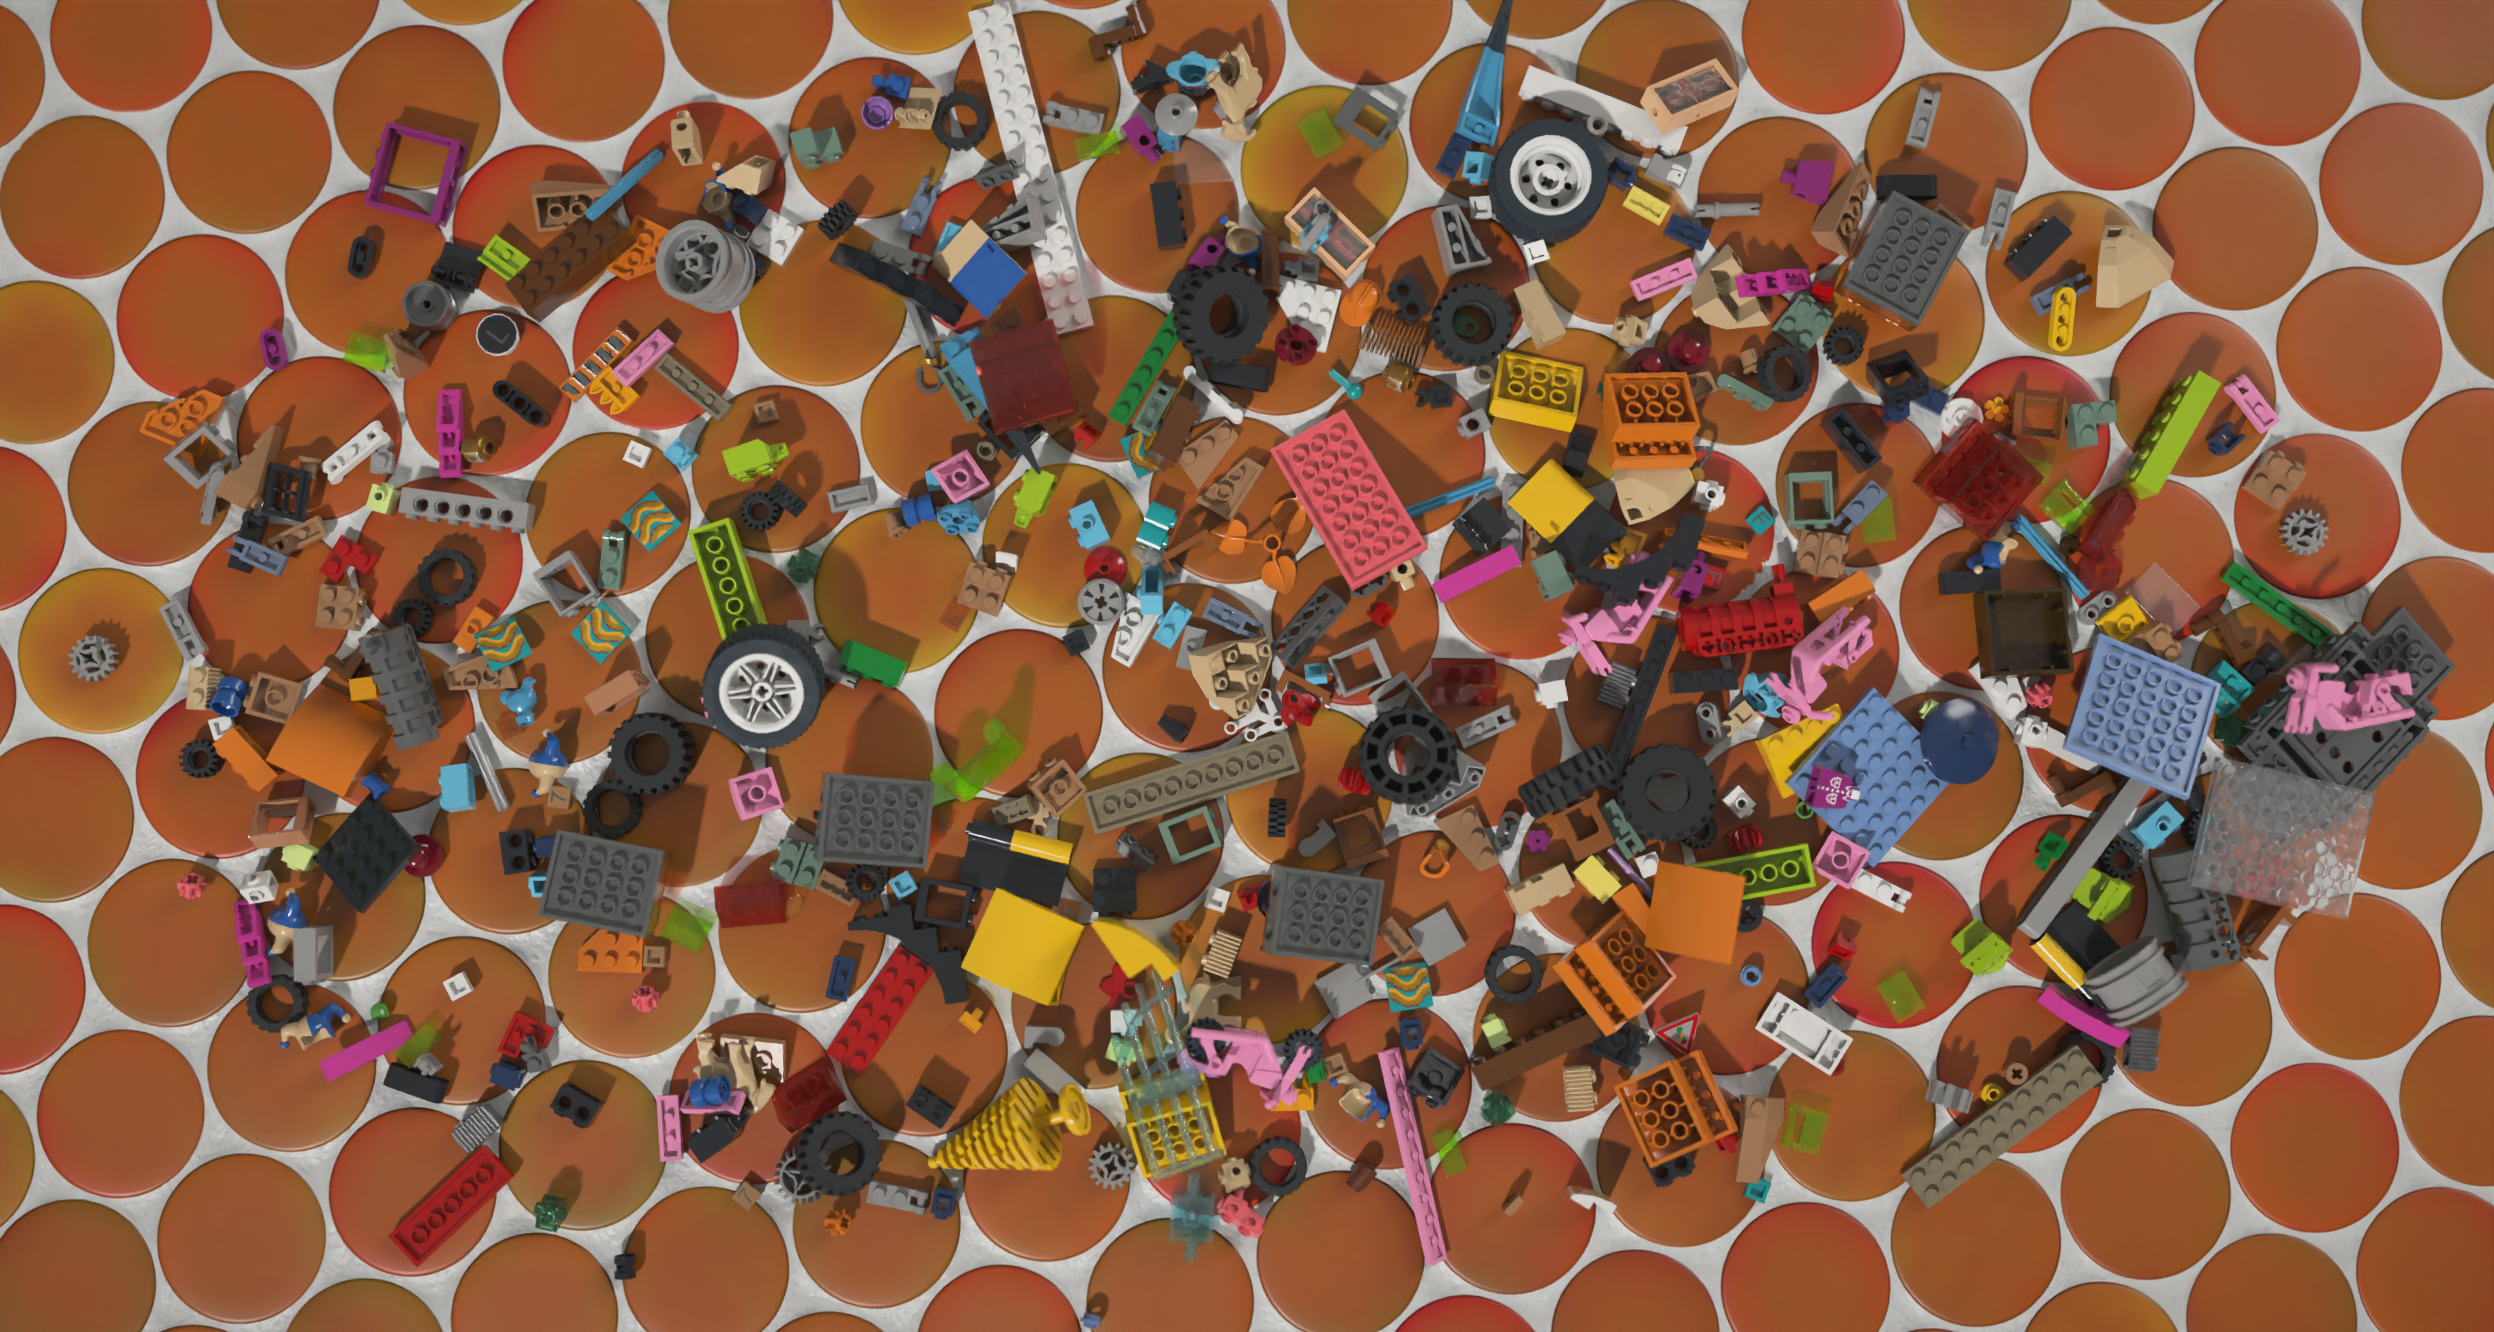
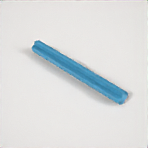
M656 148L585 210L586 217L591 221L597 219L664 158L662 151Z
M1492 476L1406 507L1405 510L1410 518L1494 488L1495 482Z
M2022 514L2013 518L2012 523L2019 524V531L2079 599L2086 598L2090 594V590Z

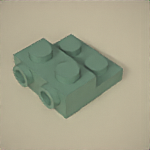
M1800 294L1772 327L1771 331L1787 344H1790V346L1795 345L1799 350H1803L1806 355L1834 320L1831 318L1832 314L1825 308L1820 310L1814 305L1816 301L1811 296Z
M786 836L785 840L781 839L778 844L777 851L780 854L778 859H774L770 866V871L773 872L771 877L814 891L816 888L813 886L822 872L825 861L814 859V844Z

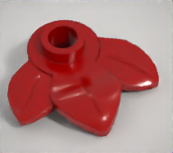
M1288 689L1282 695L1283 707L1280 711V716L1286 726L1297 721L1303 726L1310 727L1313 722L1312 710L1320 707L1319 701L1310 693H1300L1296 689ZM1291 695L1296 698L1295 703L1290 700Z
M1113 965V977L1107 978L1099 984L1100 989L1106 995L1111 996L1109 1007L1115 1009L1125 1007L1129 1000L1137 999L1142 991L1139 981L1132 977L1129 978L1120 965ZM1133 985L1135 992L1129 993L1127 987Z

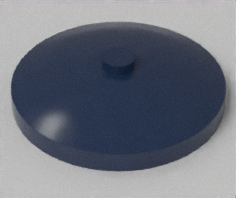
M1957 698L1939 703L1927 715L1921 730L1920 745L1922 756L1929 770L1944 782L1963 785L1981 779L1992 767L1998 751V733L1993 718L1982 705L1973 700Z

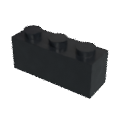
M1175 181L1150 184L1159 252L1184 248V242L1187 241L1186 228H1181V221L1185 219L1183 208L1178 206V200H1182L1180 187H1176Z
M2055 215L2050 219L2045 217L2036 225L2038 230L2034 234L2030 232L2021 241L2023 245L2019 249L2015 247L2006 256L2008 260L2003 265L2021 282L2028 279L2073 233Z
M1843 407L1819 424L1858 474L1867 471L1882 459V456Z
M1737 668L1668 673L1669 695L1739 689Z

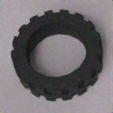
M952 92L949 93V96L940 98L941 101L937 105L932 128L939 142L944 144L946 148H952L955 151L963 149L968 151L973 146L974 148L977 147L979 142L985 139V134L989 128V119L981 101L977 100L974 95H968L965 92L957 94ZM964 105L970 107L977 115L975 130L970 135L962 138H955L947 134L943 128V118L946 112L954 106Z
M1790 344L1771 347L1772 349L1766 350L1764 352L1765 355H1762L1758 360L1760 361L1756 367L1758 375H1756V380L1759 381L1758 387L1760 390H1763L1764 395L1774 399L1773 402L1796 401L1798 398L1803 397L1804 392H1807L1810 388L1808 386L1812 382L1810 360L1805 356V352L1799 350L1795 345L1790 346ZM1781 356L1791 361L1795 371L1794 383L1788 391H1783L1779 388L1774 380V365Z
M442 548L438 551L430 552L429 556H425L422 559V564H419L417 568L419 570L418 574H416V580L419 582L417 586L419 590H422V595L428 598L430 602L444 606H455L465 602L466 598L469 599L473 595L471 593L473 590H476L477 585L475 584L478 581V575L476 574L477 568L473 565L470 557L453 549ZM444 560L457 562L463 571V582L460 588L450 595L438 593L433 588L431 582V574L434 567Z
M607 780L594 785L592 790L587 792V797L583 801L584 810H582V814L586 818L585 823L591 827L590 829L593 832H597L600 836L618 837L630 833L634 827L638 826L640 823L639 819L643 816L641 795L633 792L632 789L622 786V781ZM618 791L628 799L630 805L629 815L621 825L608 826L598 818L596 812L597 802L605 792Z
M1518 945L1502 946L1497 951H1494L1487 960L1484 970L1485 981L1490 991L1502 1001L1511 1003L1525 1002L1530 997H1533L1537 990L1540 989L1543 979L1542 965L1537 956L1529 949ZM1509 956H1519L1525 959L1531 969L1529 984L1517 992L1503 989L1496 979V969L1499 963Z
M287 974L272 975V983L253 988L247 995L249 996V999L246 1000V1006H248L247 1015L248 1017L251 1016V1022L254 1025H258L260 1030H267L268 1033H280L284 1025L298 1022L307 1015V1007L310 1006V1001L307 998L309 996L308 991H305L303 988L305 986L302 985V982L294 981L293 976L289 977ZM282 986L292 995L294 1001L293 1010L286 1020L274 1021L264 1012L262 1006L263 996L270 987Z
M2081 1030L2070 1031L2068 1035H2063L2060 1038V1043L2057 1042L2055 1046L2057 1049L2053 1053V1058L2073 1043L2089 1041L2098 1047L2101 1062L2097 1072L2103 1080L2096 1084L2094 1088L2101 1086V1083H2106L2109 1080L2108 1077L2113 1075V1067L2116 1066L2114 1055L2116 1054L2114 1049L2111 1048L2112 1045L2098 1040Z
M1274 1136L1275 1138H1267L1256 1146L1250 1159V1172L1252 1180L1259 1190L1266 1192L1270 1196L1282 1197V1195L1292 1194L1304 1182L1307 1173V1161L1304 1151L1295 1141L1293 1142L1287 1137ZM1284 1149L1294 1156L1296 1171L1288 1182L1274 1184L1263 1177L1260 1163L1263 1156L1270 1150Z

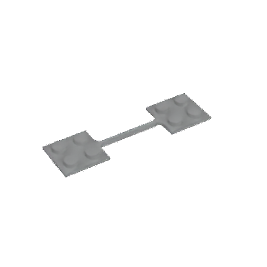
M1445 908L1408 928L1415 944L1419 947L1417 952L1422 954L1428 966L1466 946ZM1397 957L1365 976L1358 973L1354 964L1346 963L1314 981L1332 1015L1337 1019L1371 1000L1372 996L1365 985L1366 980L1400 961V959Z

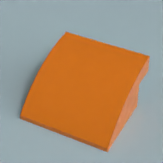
M1687 372L1605 373L1603 420L1610 469L1692 467L1697 459L1692 440L1701 424Z
M319 683L289 719L273 745L266 761L342 797H351L359 778L366 777L373 772L393 728L392 725L387 724L386 713L360 701H351V697Z
M1658 861L1644 946L1731 965L1745 877Z
M1624 909L1618 911L1591 932L1552 966L1605 1036L1616 1032L1628 1019L1645 1011L1677 978L1656 949L1643 945L1646 936Z
M1696 1050L1676 1060H1670L1614 1086V1090L1650 1168L1739 1131L1701 1050Z

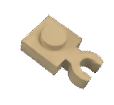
M1743 699L1728 712L1731 719L1723 720L1722 728L1725 725L1731 726V730L1726 734L1730 737L1735 733L1737 726L1743 730L1759 715Z
M1031 797L1037 814L1028 817V819H1034L1031 831L1033 834H1036V826L1042 825L1044 833H1047L1048 826L1044 822V818L1050 817L1049 811L1036 797Z

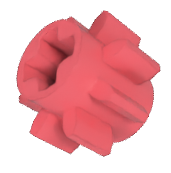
M2045 682L2041 685L2033 683L2027 688L2025 699L2034 709L2038 706L2046 708L2051 704L2053 700L2051 695L2054 692Z
M195 872L187 875L183 874L182 881H177V889H180L179 895L189 900L197 897L200 898L202 891H206L207 883H204V876L200 877Z
M650 986L639 987L637 991H634V997H632V1005L637 1006V1011L641 1012L652 1011L655 1007H658L657 1001H660L659 992H655L654 987Z

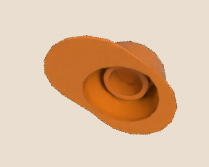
M1369 279L1359 280L1351 286L1340 305V316L1347 325L1361 327L1372 318L1382 301L1380 286Z

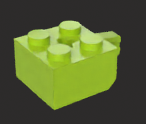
M758 439L722 451L729 475L743 483L754 480V476L759 474L765 476L774 473V469L779 468L778 462L790 456L785 443L768 445Z
M1032 466L1030 470H1025L1022 477L1024 484L1021 489H1017L1013 501H1015L1014 505L1017 507L1014 524L1024 529L1028 527L1033 517H1040L1045 514L1059 482L1055 475L1040 469V474H1037Z

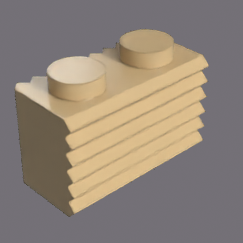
M189 666L186 709L211 710L210 702L219 684L220 668Z
M1218 928L1217 932L1212 931L1208 942L1212 944L1210 952L1205 951L1201 964H1204L1203 970L1228 979L1242 936Z
M1588 1064L1562 1066L1566 1110L1568 1112L1594 1110V1104H1597V1093L1592 1089V1083L1596 1082L1595 1070H1591V1066Z

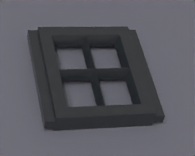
M269 462L262 512L297 522H305L313 472ZM280 472L287 473L285 489L278 488ZM293 475L300 477L298 492L291 491ZM277 492L284 493L282 509L275 508ZM290 495L297 497L294 512L288 511Z

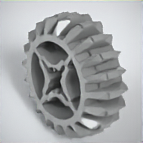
M795 1146L793 1153L787 1150L785 1152L786 1157L781 1156L779 1158L781 1163L775 1165V1168L779 1171L775 1172L773 1176L779 1178V1180L775 1181L774 1185L782 1186L778 1193L785 1191L787 1193L784 1195L785 1200L791 1196V1203L793 1204L797 1199H799L800 1205H803L805 1200L811 1204L813 1203V1197L816 1200L821 1198V1192L814 1190L801 1191L805 1182H801L802 1178L799 1175L800 1172H798L797 1166H789L790 1162L795 1160V1152H798V1146ZM824 1157L823 1159L820 1158L821 1163L826 1170L832 1168L831 1164H824L828 1160V1157ZM787 1173L788 1176L794 1179V1187L788 1181Z

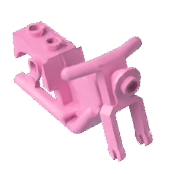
M1646 551L1632 552L1625 559L1624 567L1643 561L1650 557L1651 554ZM1666 575L1664 584L1660 589L1656 588L1655 590L1644 587V584H1640L1639 590L1645 594L1639 603H1637L1638 600L1636 599L1632 606L1623 607L1617 605L1608 610L1594 608L1589 614L1583 612L1576 615H1570L1567 610L1563 611L1561 614L1562 622L1565 623L1568 629L1558 632L1559 641L1569 647L1571 644H1577V649L1591 668V672L1596 675L1600 673L1603 676H1607L1604 669L1606 668L1609 673H1612V667L1592 640L1625 644L1634 643L1674 579Z
M1842 606L1792 649L1790 670L1792 676L1790 682H1788V688L1781 682L1777 674L1769 673L1772 678L1771 680L1766 678V684L1788 704L1782 708V716L1787 722L1797 724L1800 721L1801 714L1810 719L1832 720L1834 718L1832 712L1814 711L1808 703H1813L1827 687V682L1821 676L1825 664L1830 666L1833 663L1848 670V666L1856 662L1862 654L1873 646L1872 630L1866 627L1871 622L1867 616L1863 615L1857 621L1850 620L1848 628L1839 635L1843 624L1842 620L1849 615L1848 608ZM1832 629L1830 638L1827 639L1823 637L1828 631Z
M2301 663L2290 669L2286 677L2287 683L2296 690L2295 694L2289 699L2286 720L2283 725L2286 733H2289L2290 730V734H2293L2297 729L2300 733H2304V731L2305 734L2311 733L2314 715L2322 728L2326 730H2352L2415 716L2412 708L2402 709L2401 705L2396 703L2390 694V690L2393 695L2413 694L2409 673H2398L2397 669L2383 671V675L2378 676V673L2363 675L2364 679L2350 683L2348 694L2344 691L2345 683L2342 681L2318 680V672H2338L2339 666L2337 664ZM2304 700L2303 709H2302V714H2301V720H2300V723H2299V725H2298V720H2299V715H2300L2301 704H2302V701Z

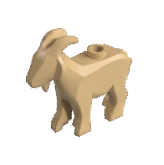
M1242 42L1238 43V46L1230 52L1231 55L1228 51H1224L1218 59L1219 62L1230 67L1233 78L1229 80L1228 84L1223 82L1221 76L1215 70L1209 71L1204 78L1208 85L1215 89L1219 104L1229 120V123L1226 120H1222L1221 137L1237 143L1250 141L1256 134V129H1251L1247 134L1244 117L1245 112L1256 105V99L1262 91V78L1258 74V68L1252 67L1250 57Z
M1203 973L1201 978L1193 981L1189 990V998H1185V1011H1189V1023L1174 1037L1171 1034V1025H1168L1165 1029L1166 1041L1177 1052L1182 1050L1183 1044H1186L1188 1052L1195 1056L1189 1049L1186 1034L1190 1024L1198 1021L1197 1019L1213 1018L1220 1022L1223 1027L1241 1029V1016L1218 1015L1219 997L1227 994L1237 1000H1241V976L1229 977L1228 979L1223 978L1220 981L1211 982L1209 975Z
M698 1033L696 1039L699 1051L698 1058L701 1064L696 1065L693 1069V1072L697 1073L698 1079L706 1077L710 1079L711 1076L724 1074L729 1080L731 1091H743L750 1102H747L749 1107L744 1108L748 1114H755L769 1102L776 1087L766 1083L764 1078L761 1080V1085H757L751 1059V1050L755 1044L756 1037L743 1036L742 1044L730 1041L728 1044L730 1057L719 1058L712 1051L715 1045V1040L711 1039L712 1033Z

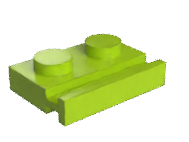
M496 234L485 247L482 255L477 258L507 281L532 262L530 258Z

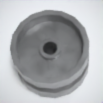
M419 281L412 284L405 291L402 299V310L406 318L414 325L429 332H442L449 329L456 322L459 314V304L456 297L448 289L432 281Z

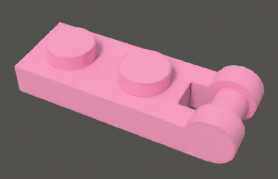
M2239 375L2235 382L2229 383L2224 387L2227 395L2233 398L2260 434L2266 432L2280 421L2279 417L2246 375ZM2241 387L2246 391L2243 394L2238 390Z

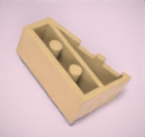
M1535 279L1513 289L1511 295L1537 351L1560 341L1566 334V330L1559 320L1552 303L1549 302L1543 284H1539L1538 280Z
M1560 862L1503 889L1513 912L1517 915H1524L1531 912L1532 908L1538 905L1543 906L1550 903L1551 899L1557 895L1562 897L1571 892L1570 889L1575 886L1564 863Z

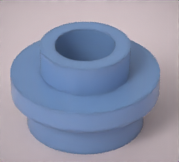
M1746 965L1740 971V980L1747 986H1756L1762 979V973L1757 966ZM1750 971L1754 974L1752 979L1747 978V973Z
M1084 1313L1083 1318L1080 1319V1321L1084 1322V1327L1095 1330L1096 1326H1101L1102 1324L1100 1323L1101 1317Z

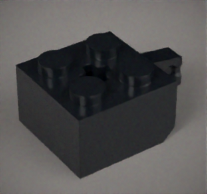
M744 1107L741 1108L740 1114H718L708 1121L710 1126L704 1124L690 1134L692 1139L686 1143L702 1164L740 1137L743 1133V1125L751 1117Z

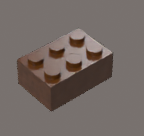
M1177 395L1171 403L1143 460L1165 472L1169 467L1173 468L1183 453L1180 449H1183L1192 435L1189 431H1192L1200 419L1201 414L1198 412L1201 406Z

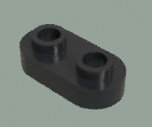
M359 236L353 241L349 256L348 272L357 279H366L370 276L375 258L376 244L366 236ZM368 245V250L364 252V246ZM364 266V270L359 272V268Z

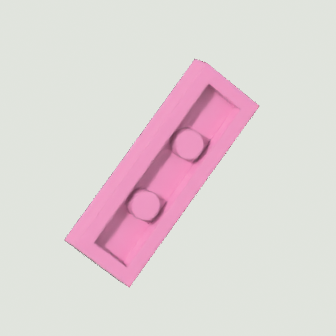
M1688 258L1630 282L1637 302H1641L1695 280L1698 276L1691 259Z
M657 329L611 372L625 387L629 388L674 346V343Z
M687 1090L680 1110L686 1114H740L746 1094L743 1091H731L730 1099L726 1103L696 1107L691 1101L690 1090Z
M680 1094L658 1095L656 1098L660 1162L683 1160Z

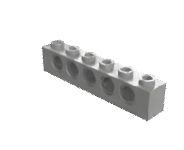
M402 487L398 512L406 514L407 519L419 520L421 516L427 517V521L440 523V520L444 519L448 520V524L461 526L462 522H467L469 527L482 528L483 525H490L491 530L503 531L505 527L511 528V532L524 534L525 530L532 531L536 506L522 502ZM424 501H428V508L423 511L422 504ZM448 503L449 511L444 514L443 506ZM469 506L471 509L470 514L465 516L464 509ZM491 509L492 515L486 519L485 512ZM511 511L513 513V518L511 521L507 522L506 515L508 512Z

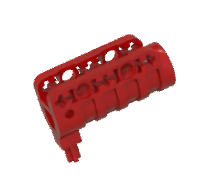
M1771 565L1774 584L1769 586L1771 596L1677 609L1676 631H1678L1677 636L1682 651H1690L1696 659H1708L1786 648L1802 641L1804 631L1797 597L1794 595L1793 581L1787 582L1785 565ZM1783 635H1790V638L1782 640ZM1766 636L1769 637L1770 643L1766 641ZM1754 639V643L1751 644V645H1749V644L1740 645V643H1739L1740 641H1743V640H1744V641H1751V640ZM1724 641L1727 643V650L1723 646ZM1712 645L1711 650L1709 651L1702 649V647H1709Z

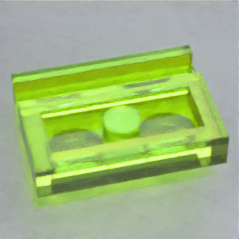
M1323 108L1296 123L1297 128L1317 161L1344 146L1343 141Z
M350 331L344 351L345 355L341 361L386 373L385 369L389 363V357L384 340Z
M1891 497L1885 498L1862 522L1864 544L1896 540Z
M675 906L672 908V912L660 936L696 953H700L714 924Z
M1899 970L1898 973L1875 985L1897 1023H1902L1921 1009L1926 1008L1904 970Z

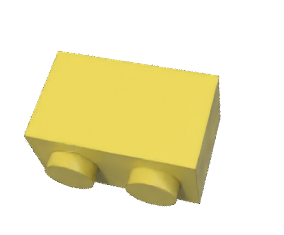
M1590 855L1584 858L1570 872L1599 903L1604 904L1621 887L1618 883L1620 878L1612 870L1608 872L1603 867L1605 863L1598 855L1594 857Z

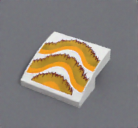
M1566 1186L1564 1189L1571 1199L1587 1209H1590L1593 1202L1610 1213H1613L1617 1207L1611 1198L1595 1190L1578 1186Z

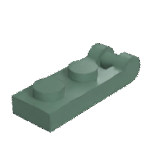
M950 365L938 371V375L967 423L972 422L974 417L986 411L983 404ZM973 402L975 408L969 411L967 405Z
M1722 374L1714 380L1719 390H1728L1733 393L1732 396L1734 398L1750 402L1751 406L1759 411H1766L1774 401V399L1729 375Z
M1161 378L1157 379L1132 425V428L1150 437L1178 389L1173 384L1170 386L1164 383L1165 380ZM1160 390L1167 393L1166 396L1160 394Z
M604 529L597 588L621 591L627 532H612L611 529ZM612 540L618 542L617 547H611Z
M1614 799L1598 807L1614 841L1627 860L1631 859L1636 852L1646 849L1630 823H1627L1622 811ZM1631 839L1634 844L1627 847L1625 842Z

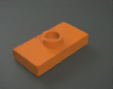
M475 606L454 638L453 643L473 654L478 646L474 635L490 628L495 617L480 607Z

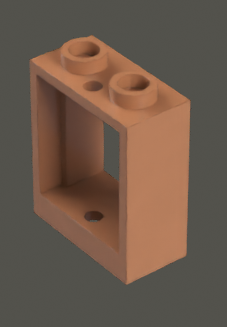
M627 670L584 696L595 716H609L650 691L651 689L648 686L650 681L644 673L641 674L639 671Z
M309 796L257 802L255 811L252 813V825L248 830L249 840L254 843L257 849L309 843L317 808ZM296 815L293 829L267 832L270 818Z

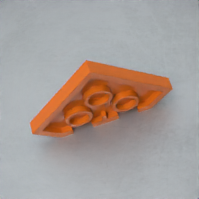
M636 214L628 228L637 242L606 269L626 281L656 270L658 248L663 238L670 231Z
M204 389L200 390L192 396L183 397L163 408L147 412L139 432L174 446L204 420L208 424L216 425L226 398ZM202 434L183 450L202 457L209 438Z
M600 929L578 949L577 971L643 973L645 937Z

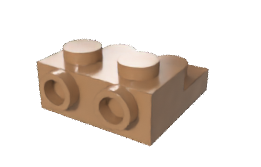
M2274 449L2273 451L2269 450L2262 453L2241 488L2277 511L2282 508L2291 492L2297 490L2307 473L2302 470L2303 466L2300 463L2287 461L2284 459L2285 454Z
M1805 529L1800 530L1792 571L1829 579L1839 578V575H1843L1845 569L1842 556L1847 553L1849 542L1845 541L1846 536Z
M976 559L975 563H969L957 603L998 617L1012 577L1007 575V570L999 567L992 570L987 568L988 563Z
M320 584L315 626L361 631V627H363L365 622L363 609L367 603L366 589Z
M2151 620L2122 641L2125 644L2171 663L2182 657L2180 653L2182 646L2177 640L2171 638L2170 633L2172 630L2165 622Z
M259 671L258 675L253 674L249 686L253 687L251 695L246 694L242 707L246 708L245 713L287 724L294 713L303 684Z
M1052 756L1045 761V767L1040 772L1037 770L1028 776L1029 781L1026 785L1036 798L1044 804L1052 816L1057 818L1086 793L1088 789L1063 758Z

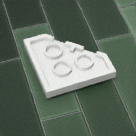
M1280 275V285H1284V291H1280V297H1275V299L1280 304L1290 324H1299L1301 327L1309 330L1318 341L1317 351L1326 353L1341 290Z

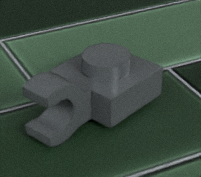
M1298 257V263L1283 261L1282 276L1288 277L1297 274V280L1318 282L1320 259Z
M534 1036L525 1037L526 1042L520 1043V1048L523 1052L521 1056L529 1073L549 1070L552 1064L545 1048H538Z

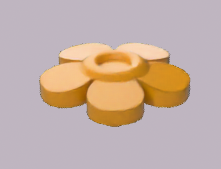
M2000 397L1994 398L1993 402L1988 400L1984 404L1985 409L1988 410L1985 412V417L1987 419L1994 417L1995 421L2000 422L2004 419L2003 414L2009 412L2008 405H2002L2003 399Z

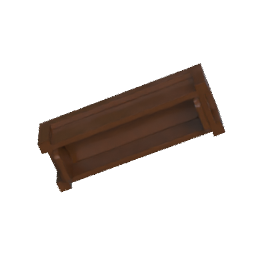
M1261 229L1262 292L1267 297H1280V291H1284V285H1280L1279 241H1282L1283 235L1278 234V229Z

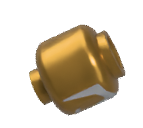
M1397 361L1393 362L1390 366L1387 365L1382 374V377L1385 378V386L1400 393L1410 390L1416 377L1411 367Z
M468 435L464 438L460 450L464 458L469 462H487L495 453V445L486 435Z

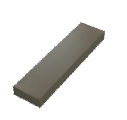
M668 352L654 367L658 373L718 422H721L734 407Z

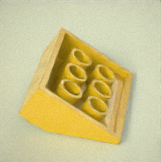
M1502 351L1499 355L1488 415L1572 432L1578 414L1584 368Z
M1838 703L1830 704L1818 710L1832 712L1834 715L1832 720L1810 719L1805 716L1797 724L1791 723L1755 740L1783 799L1795 794L1784 783L1785 780L1844 716Z

